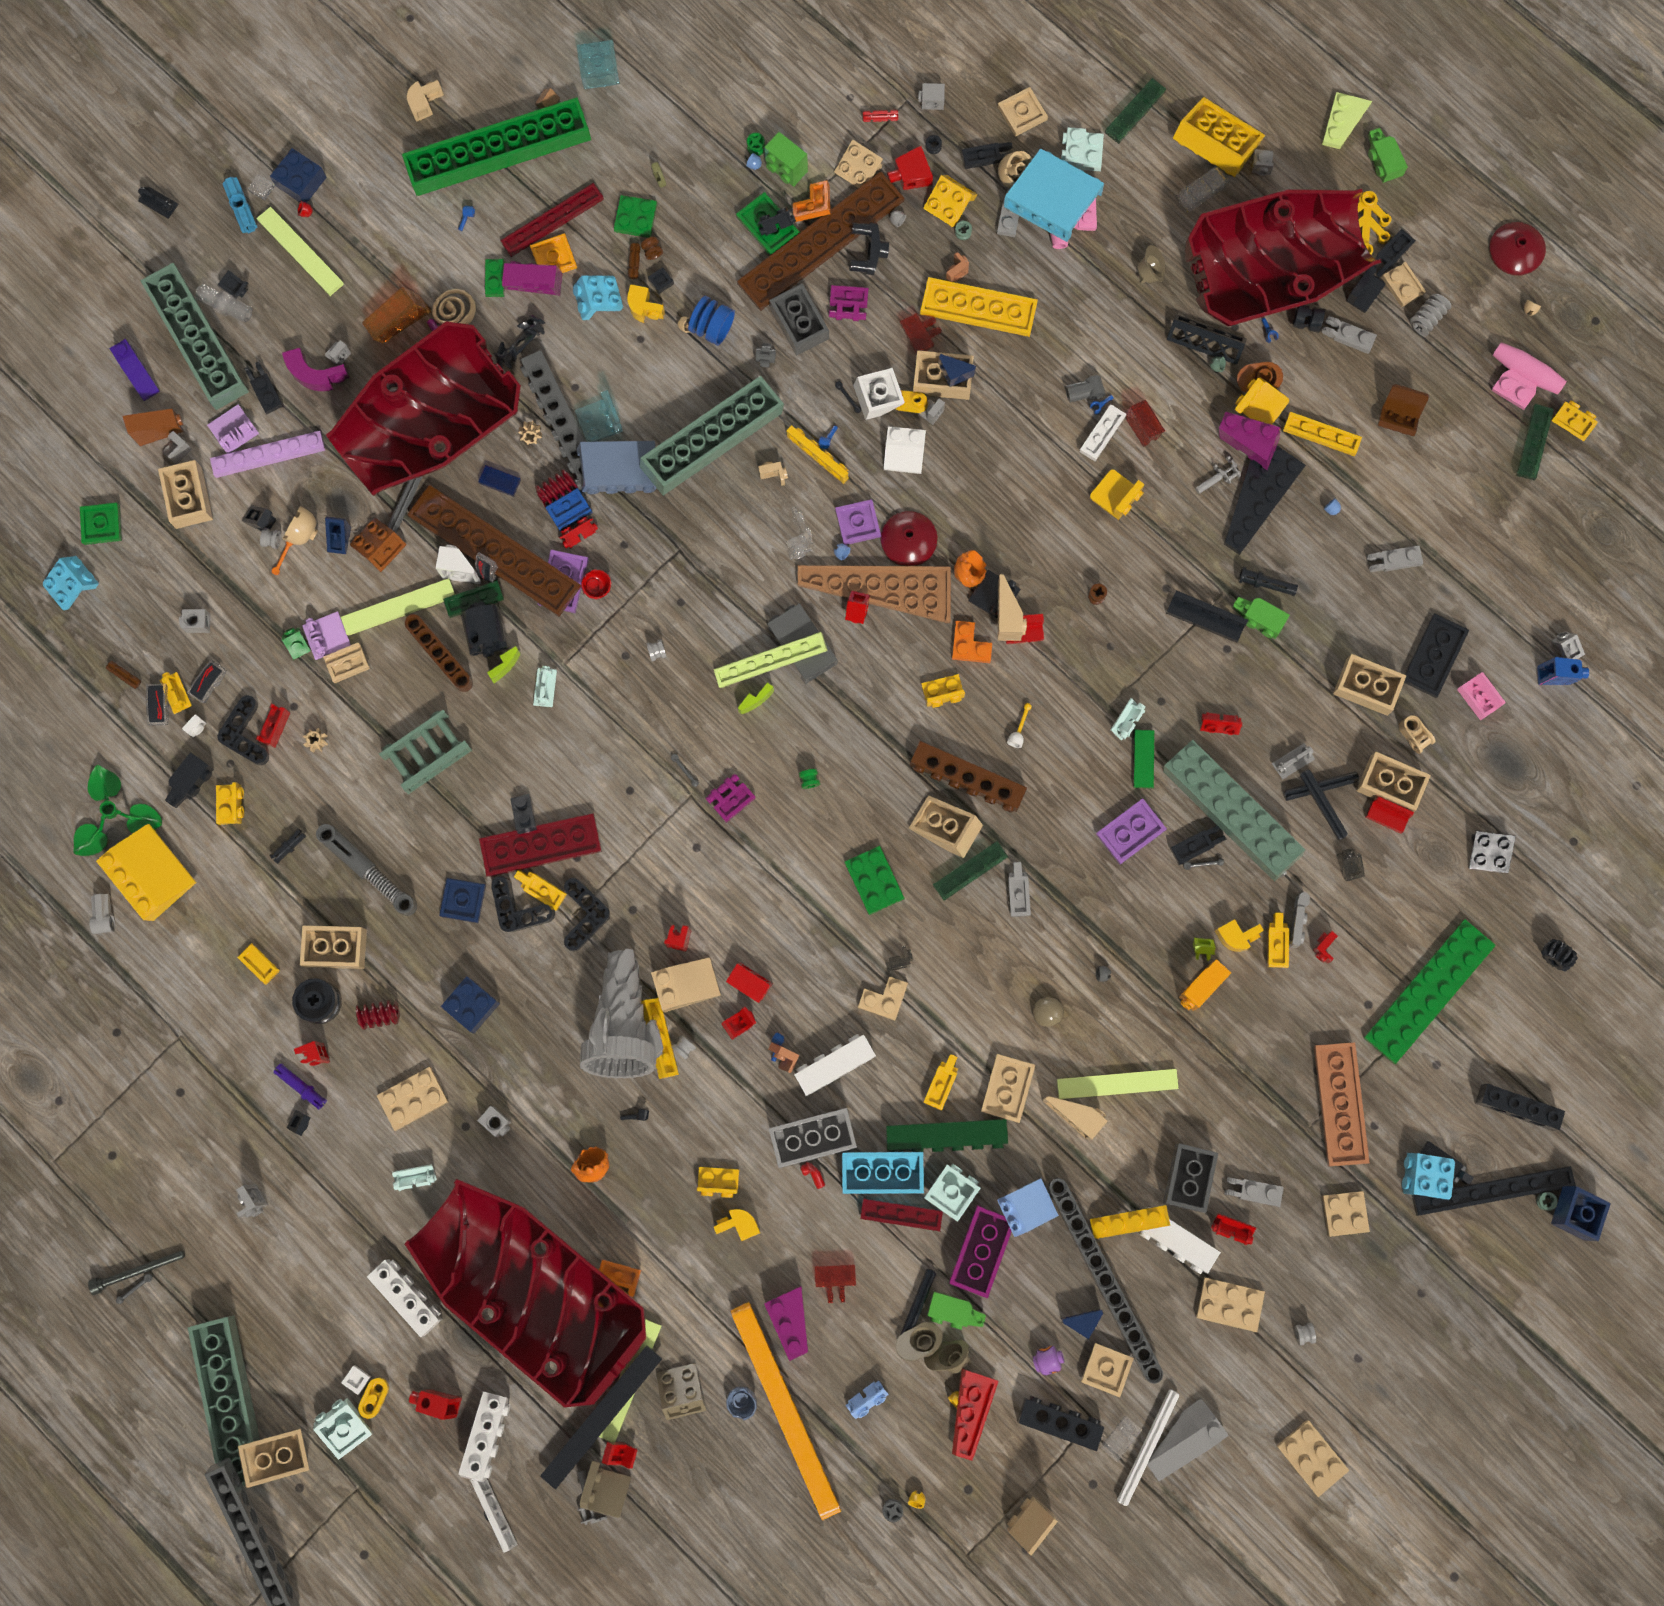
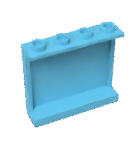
M1040 149L1006 194L1004 207L1068 242L1072 230L1097 195H1102L1104 183L1098 178L1086 174L1083 170L1075 168L1067 161L1057 158L1051 152Z

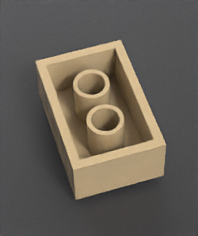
M917 351L913 392L923 393L925 396L969 400L972 378L949 387L938 362L940 354L973 365L974 356Z
M196 460L158 469L168 519L176 529L213 520L203 470Z
M1351 654L1345 661L1333 694L1388 716L1394 710L1406 675Z
M1375 752L1369 758L1356 791L1373 799L1377 796L1415 812L1431 775Z
M302 926L300 965L305 968L364 969L367 930L362 927Z

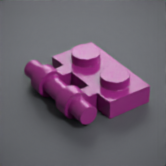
M831 285L830 306H837V310H829V318H836V320L853 319V321L857 322L859 320H866L867 313L859 312L860 308H867L869 288ZM843 307H854V311H843Z
M736 774L724 779V783L717 789H712L710 791L711 794L705 798L709 804L715 799L719 802L713 808L726 823L756 799L744 783L736 787L735 783L739 780ZM730 789L732 792L723 798L721 794Z

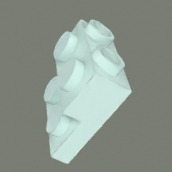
M1068 127L1067 133H1063L1062 144L1066 145L1065 150H1062L1061 160L1067 161L1077 169L1101 171L1104 134L1087 133L1086 129Z
M947 1164L924 1198L958 1222L980 1190V1187L977 1186L979 1182L970 1175L968 1178L964 1177L961 1174L962 1169L954 1164L951 1167Z
M348 1398L344 1401L342 1399L337 1400L332 1405V1410L328 1413L321 1412L314 1419L313 1430L338 1460L372 1435V1430L363 1421L359 1411Z

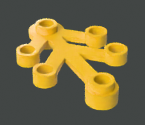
M1366 191L1359 197L1358 213L1363 210V216L1359 219L1360 228L1362 227V238L1366 248L1372 255L1373 247L1369 244L1370 228L1377 234L1378 242L1386 244L1390 239V234L1384 231L1381 226L1387 227L1391 222V216L1386 214L1377 205L1378 198L1376 194L1372 191ZM1371 210L1380 218L1379 224L1371 217Z

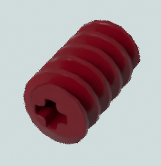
M564 469L561 470L562 476L557 473L554 474L555 480L549 477V484L543 481L542 488L538 485L535 486L536 493L544 507H546V501L552 504V497L559 500V493L564 497L565 490L572 492L571 486H574L576 489L578 488L571 475Z
M395 999L394 1005L391 1004L390 1000H387L385 1007L381 1001L379 1002V1008H376L375 1004L372 1003L371 1009H368L367 1005L364 1004L363 1010H360L359 1006L356 1005L358 1024L363 1030L367 1029L368 1026L370 1028H374L375 1025L382 1027L383 1023L386 1026H390L391 1021L395 1025L398 1024L400 1010L397 1000Z

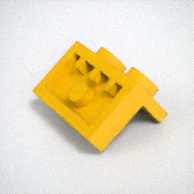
M1572 400L1569 403L1564 401L1551 421L1582 441H1585L1598 423L1594 420L1597 416L1589 411L1583 413L1578 410L1580 406Z
M959 674L921 683L927 707H940L943 703L949 701L957 703L962 701V698L965 696Z
M232 782L231 785H216V824L218 825L242 823L244 807L242 806L241 799L244 798V789L237 782Z
M699 1167L697 1191H701V1196H713V1192L721 1193V1197L733 1198V1194H738V1169Z

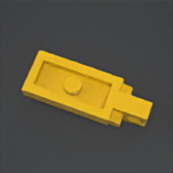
M520 870L514 876V878L522 882L520 887L525 892L542 903L552 906L555 911L558 910L567 895L561 889L530 871L526 874Z
M1274 913L1273 923H1269L1267 967L1289 968V928L1287 923H1283V913Z
M950 1054L947 1063L941 1062L940 1066H938L923 1103L939 1110L943 1109L957 1075L958 1068L954 1067L957 1056Z

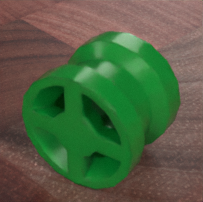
M752 133L747 138V150L750 155L754 153L761 156L765 152V139L760 133Z
M808 769L798 773L799 778L802 779V789H810L820 785V780L817 779V769Z

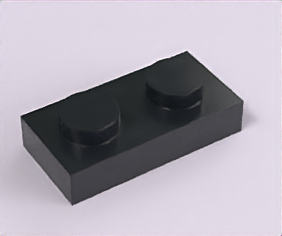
M530 794L510 798L517 833L522 834L537 830Z

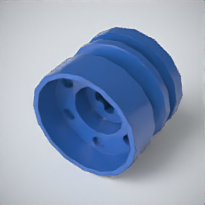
M704 296L698 302L691 315L688 330L691 333H696L699 337L706 333V340L719 346L726 338L732 326L735 310L723 304L717 309L718 301H711L710 297Z

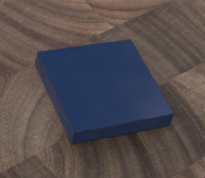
M447 878L439 916L479 923L486 885Z

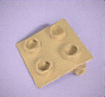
M852 140L834 173L860 188L873 178L877 170L880 171L883 158L855 140Z

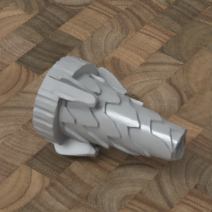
M626 948L625 950L608 952L607 968L603 975L602 995H599L595 1019L590 1028V1040L582 1043L580 1052V1068L592 1075L607 1078L642 1077L654 1071L656 1059L662 1055L663 1043L656 1020H650L647 1024L644 1021L643 1004H641L642 985H639V964L637 959L634 958V951Z

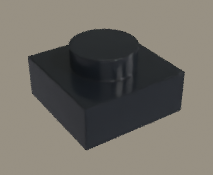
M663 267L648 276L649 282L658 294L674 285V281Z
M295 1110L287 1129L302 1136L309 1125L311 1117Z

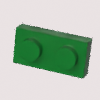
M485 259L486 297H505V289L502 286L504 259Z

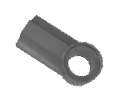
M1100 375L1091 376L1083 382L1067 385L1065 388L1069 403L1087 398L1096 400L1106 395Z

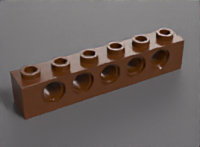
M922 741L919 742L910 766L913 767L912 769L918 773L923 774V772L931 774L930 777L934 780L947 781L949 786L955 789L963 788L967 790V794L974 797L979 795L984 798L985 802L992 805L995 803L1002 805V809L1011 813L1018 811L1027 787ZM935 759L938 764L930 767L927 764V760ZM951 766L955 769V773L949 775L944 769ZM965 774H969L973 777V781L965 782L962 777ZM982 782H988L991 785V788L989 790H983L980 784ZM1000 790H1006L1009 796L1007 798H1001L998 792Z

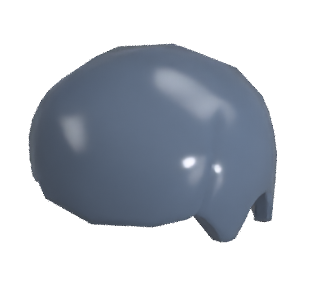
M736 1387L729 1392L726 1406L733 1417L747 1420L754 1415L757 1409V1398L752 1390L746 1387Z

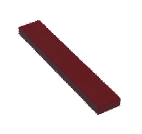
M592 183L501 239V244L510 257H513L603 201L604 197L596 185Z

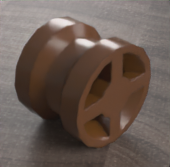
M657 237L647 238L641 243L642 250L646 252L645 257L647 260H654L663 254L662 247L658 245Z

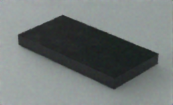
M1434 613L1404 674L1406 675L1404 683L1437 698L1468 635L1469 629Z

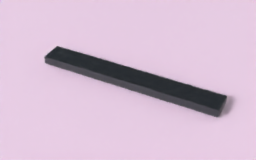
M1567 1166L1452 1188V1197L1450 1199L1413 1195L1412 1199L1416 1216L1559 1190L1563 1186H1576L1572 1168Z
M647 1345L540 1477L556 1490L663 1358Z

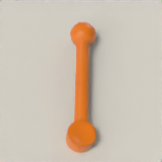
M287 541L276 567L272 569L274 575L280 574L279 568L289 547L293 545Z

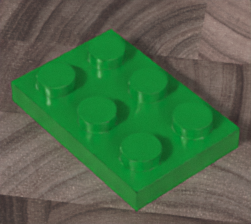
M764 192L736 213V218L771 256L800 232L794 225L780 229L777 223L775 225L778 231L768 236H761L759 228L762 227L761 225L756 226L760 222L759 218L768 214L771 218L777 215L776 211L780 210Z
M880 846L844 862L868 915L905 899Z

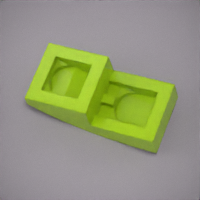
M516 646L500 655L503 661L502 664L487 672L493 683L504 677L519 659L521 653Z
M766 683L756 697L749 693L738 707V712L745 714L760 706L772 695L774 687Z

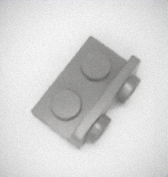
M256 1184L243 1185L236 1189L239 1194L237 1196L238 1200L242 1205L246 1206V1208L237 1213L238 1217H256L264 1211L262 1208L268 1205Z

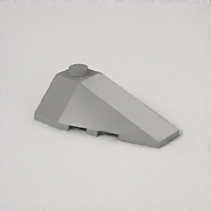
M1200 1398L1183 1410L1163 1442L1160 1443L1150 1457L1147 1465L1156 1479L1161 1481L1217 1445L1229 1435Z

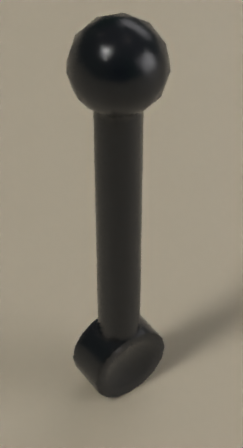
M836 382V389L841 390L854 407V412L860 413L861 407L857 406L844 390L842 382Z

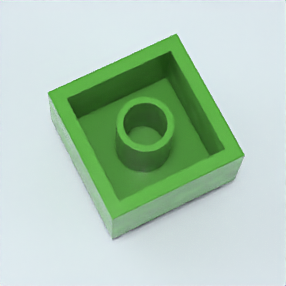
M780 132L764 147L766 167L772 173H777L784 183H789L794 187L808 172L807 153Z

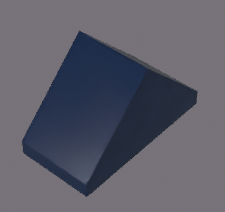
M943 354L939 356L938 365L949 387L974 377L975 365Z
M326 517L327 552L346 554L351 526L346 519Z
M1098 1309L1061 1318V1322L1089 1339L1100 1321L1103 1311Z

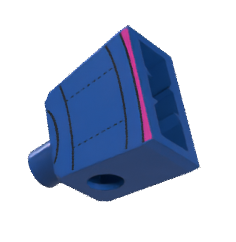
M1554 657L1537 666L1538 685H1571L1589 677V668L1582 667V661L1579 659Z

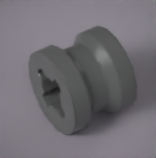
M889 1499L883 1505V1516L887 1521L897 1522L903 1516V1506L897 1499Z

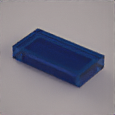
M485 465L478 483L514 497L521 479Z

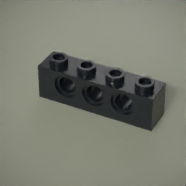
M1488 1083L1480 1086L1475 1104L1551 1131L1560 1130L1565 1115L1564 1110Z
M1030 1396V1399L1024 1397L1017 1419L1019 1424L1094 1451L1098 1450L1105 1428L1100 1424V1420L1090 1416L1088 1420L1081 1418V1413L1069 1410V1413L1061 1410V1406L1050 1403L1049 1406L1042 1404V1399ZM1039 1410L1047 1412V1417L1043 1421H1039L1036 1418ZM1059 1417H1065L1067 1421L1066 1425L1062 1428L1056 1426V1420ZM1078 1424H1085L1086 1431L1082 1435L1076 1434L1075 1429Z

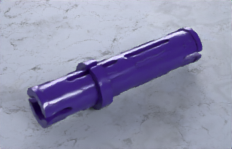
M282 1063L276 1067L273 1073L298 1092L303 1100L309 1101L318 1110L326 1104L327 1100L318 1094L312 1085L308 1086Z

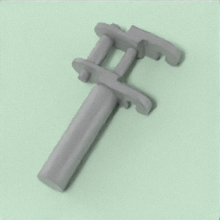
M1227 456L1226 460L1231 467L1222 471L1215 464L1213 468L1217 474L1195 488L1198 494L1222 478L1230 484L1231 479L1234 477H1241V472L1237 470V464L1234 460H1230V456ZM1232 470L1234 473L1228 477L1226 473Z
M585 1470L577 1472L582 1492L587 1479ZM577 1509L582 1514L583 1521H581V1524L585 1523L587 1525L589 1521L593 1524L607 1519V1516L596 1518L593 1511H590L592 1518L587 1519L585 1509Z

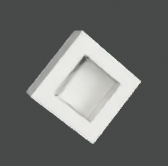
M195 714L182 729L194 738L195 735H199L204 730L206 722Z
M354 1365L342 1381V1384L359 1395L371 1376Z

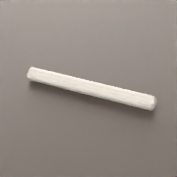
M1168 1390L1117 1498V1501L1124 1506L1129 1504L1179 1398V1394L1173 1390Z

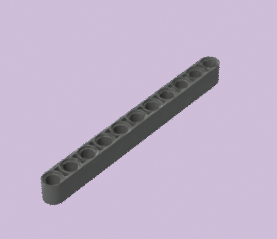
M1060 1178L1052 1179L1048 1184V1191L1145 1380L1153 1384L1159 1383L1163 1378L1162 1368L1067 1183ZM1055 1182H1060L1063 1186V1190L1060 1193H1055L1052 1189V1185ZM1065 1200H1069L1072 1203V1209L1068 1212L1062 1209V1203ZM1075 1218H1078L1082 1223L1081 1228L1078 1230H1074L1071 1226V1222ZM1083 1237H1088L1091 1240L1090 1247L1086 1249L1081 1246ZM1094 1255L1100 1258V1264L1097 1267H1093L1090 1263V1259ZM1103 1274H1107L1110 1278L1109 1284L1105 1286L1100 1283V1277ZM1115 1292L1119 1295V1301L1116 1304H1111L1109 1296ZM1126 1311L1129 1319L1127 1322L1121 1323L1119 1314ZM1132 1330L1138 1332V1339L1136 1341L1129 1340L1128 1335ZM1141 1349L1148 1351V1357L1145 1360H1140L1138 1357ZM1151 1368H1156L1158 1371V1375L1154 1379L1148 1377V1371Z

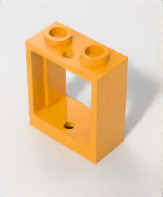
M1217 959L1214 960L1178 997L1181 1000L1180 1004L1188 1011L1190 1009L1192 1011L1198 1009L1225 981L1231 972Z

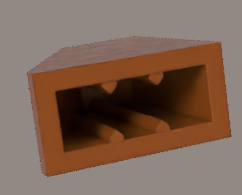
M173 409L122 416L127 433L139 446L167 438L172 431L176 434L183 432L181 427L184 424L180 414H176Z

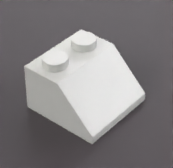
M893 368L859 376L853 385L865 420L882 416L905 403Z
M888 426L884 470L921 474L926 430Z
M446 545V547H439L436 570L443 579L449 578L453 581L481 583L473 567L456 546Z

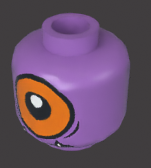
M1054 1346L1038 1349L1035 1356H1033L1036 1371L1041 1372L1044 1376L1060 1372L1061 1364L1065 1363L1062 1351H1057Z

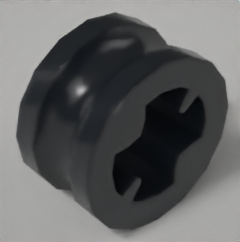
M937 135L929 136L926 139V150L928 153L937 154L941 151V138ZM932 142H937V146L931 147Z

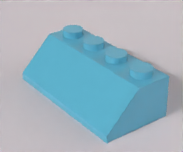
M923 1152L842 1153L843 1194L924 1193Z

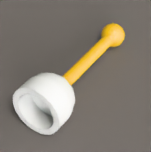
M1030 703L1024 704L1025 710L1018 730L1011 733L1008 738L1007 744L1012 747L1022 748L1024 739L1021 730L1028 710L1032 707Z

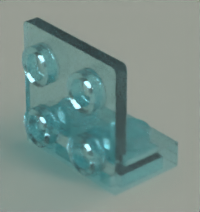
M608 390L601 392V400L575 410L587 442H596L623 432Z

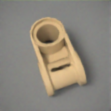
M1409 716L1400 722V732L1416 753L1421 754L1425 747L1436 742L1432 733L1427 730L1418 717ZM1407 722H1411L1413 724V730H1410L1407 727Z

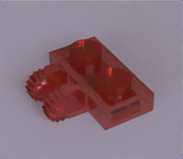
M916 313L900 321V325L916 354L917 351H927L934 347L931 338L939 335L942 330L940 327H936L927 332L925 328L936 323L935 317L921 322Z
M855 1265L815 1266V1287H827L828 1303H833L832 1287L840 1286L839 1299L841 1303L845 1302V1286H856Z

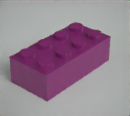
M976 1206L949 1279V1284L988 1299L1012 1232L1005 1216Z

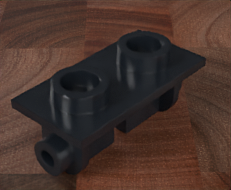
M149 186L140 187L138 190L141 196L138 202L167 219L170 218L179 205Z
M785 207L776 211L777 215L771 218L769 214L759 218L760 222L756 226L761 225L762 228H759L761 236H768L778 231L775 225L777 223L780 229L792 226L796 220L794 215L790 216L789 212L793 211V209L787 210Z

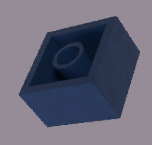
M291 148L270 175L277 188L298 202H308L327 178L321 166Z
M466 976L440 1007L468 1031L475 1034L500 1003L475 981Z
M1563 1186L1551 1224L1584 1241H1599L1611 1203L1577 1186Z

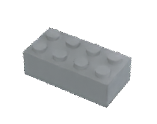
M847 1108L769 1128L779 1168L857 1148Z

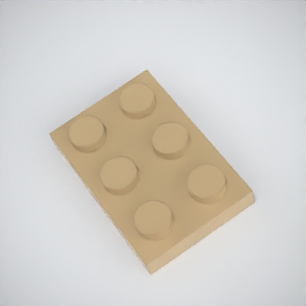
M996 1054L981 1112L1020 1123L1035 1065Z
M431 1067L377 1095L394 1131L449 1102Z
M1204 1277L1196 1318L1257 1332L1265 1292Z
M1306 1420L1277 1445V1448L1317 1497L1322 1495L1349 1472V1469L1309 1420Z

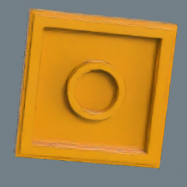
M565 233L530 245L538 265H556L562 273L577 268Z

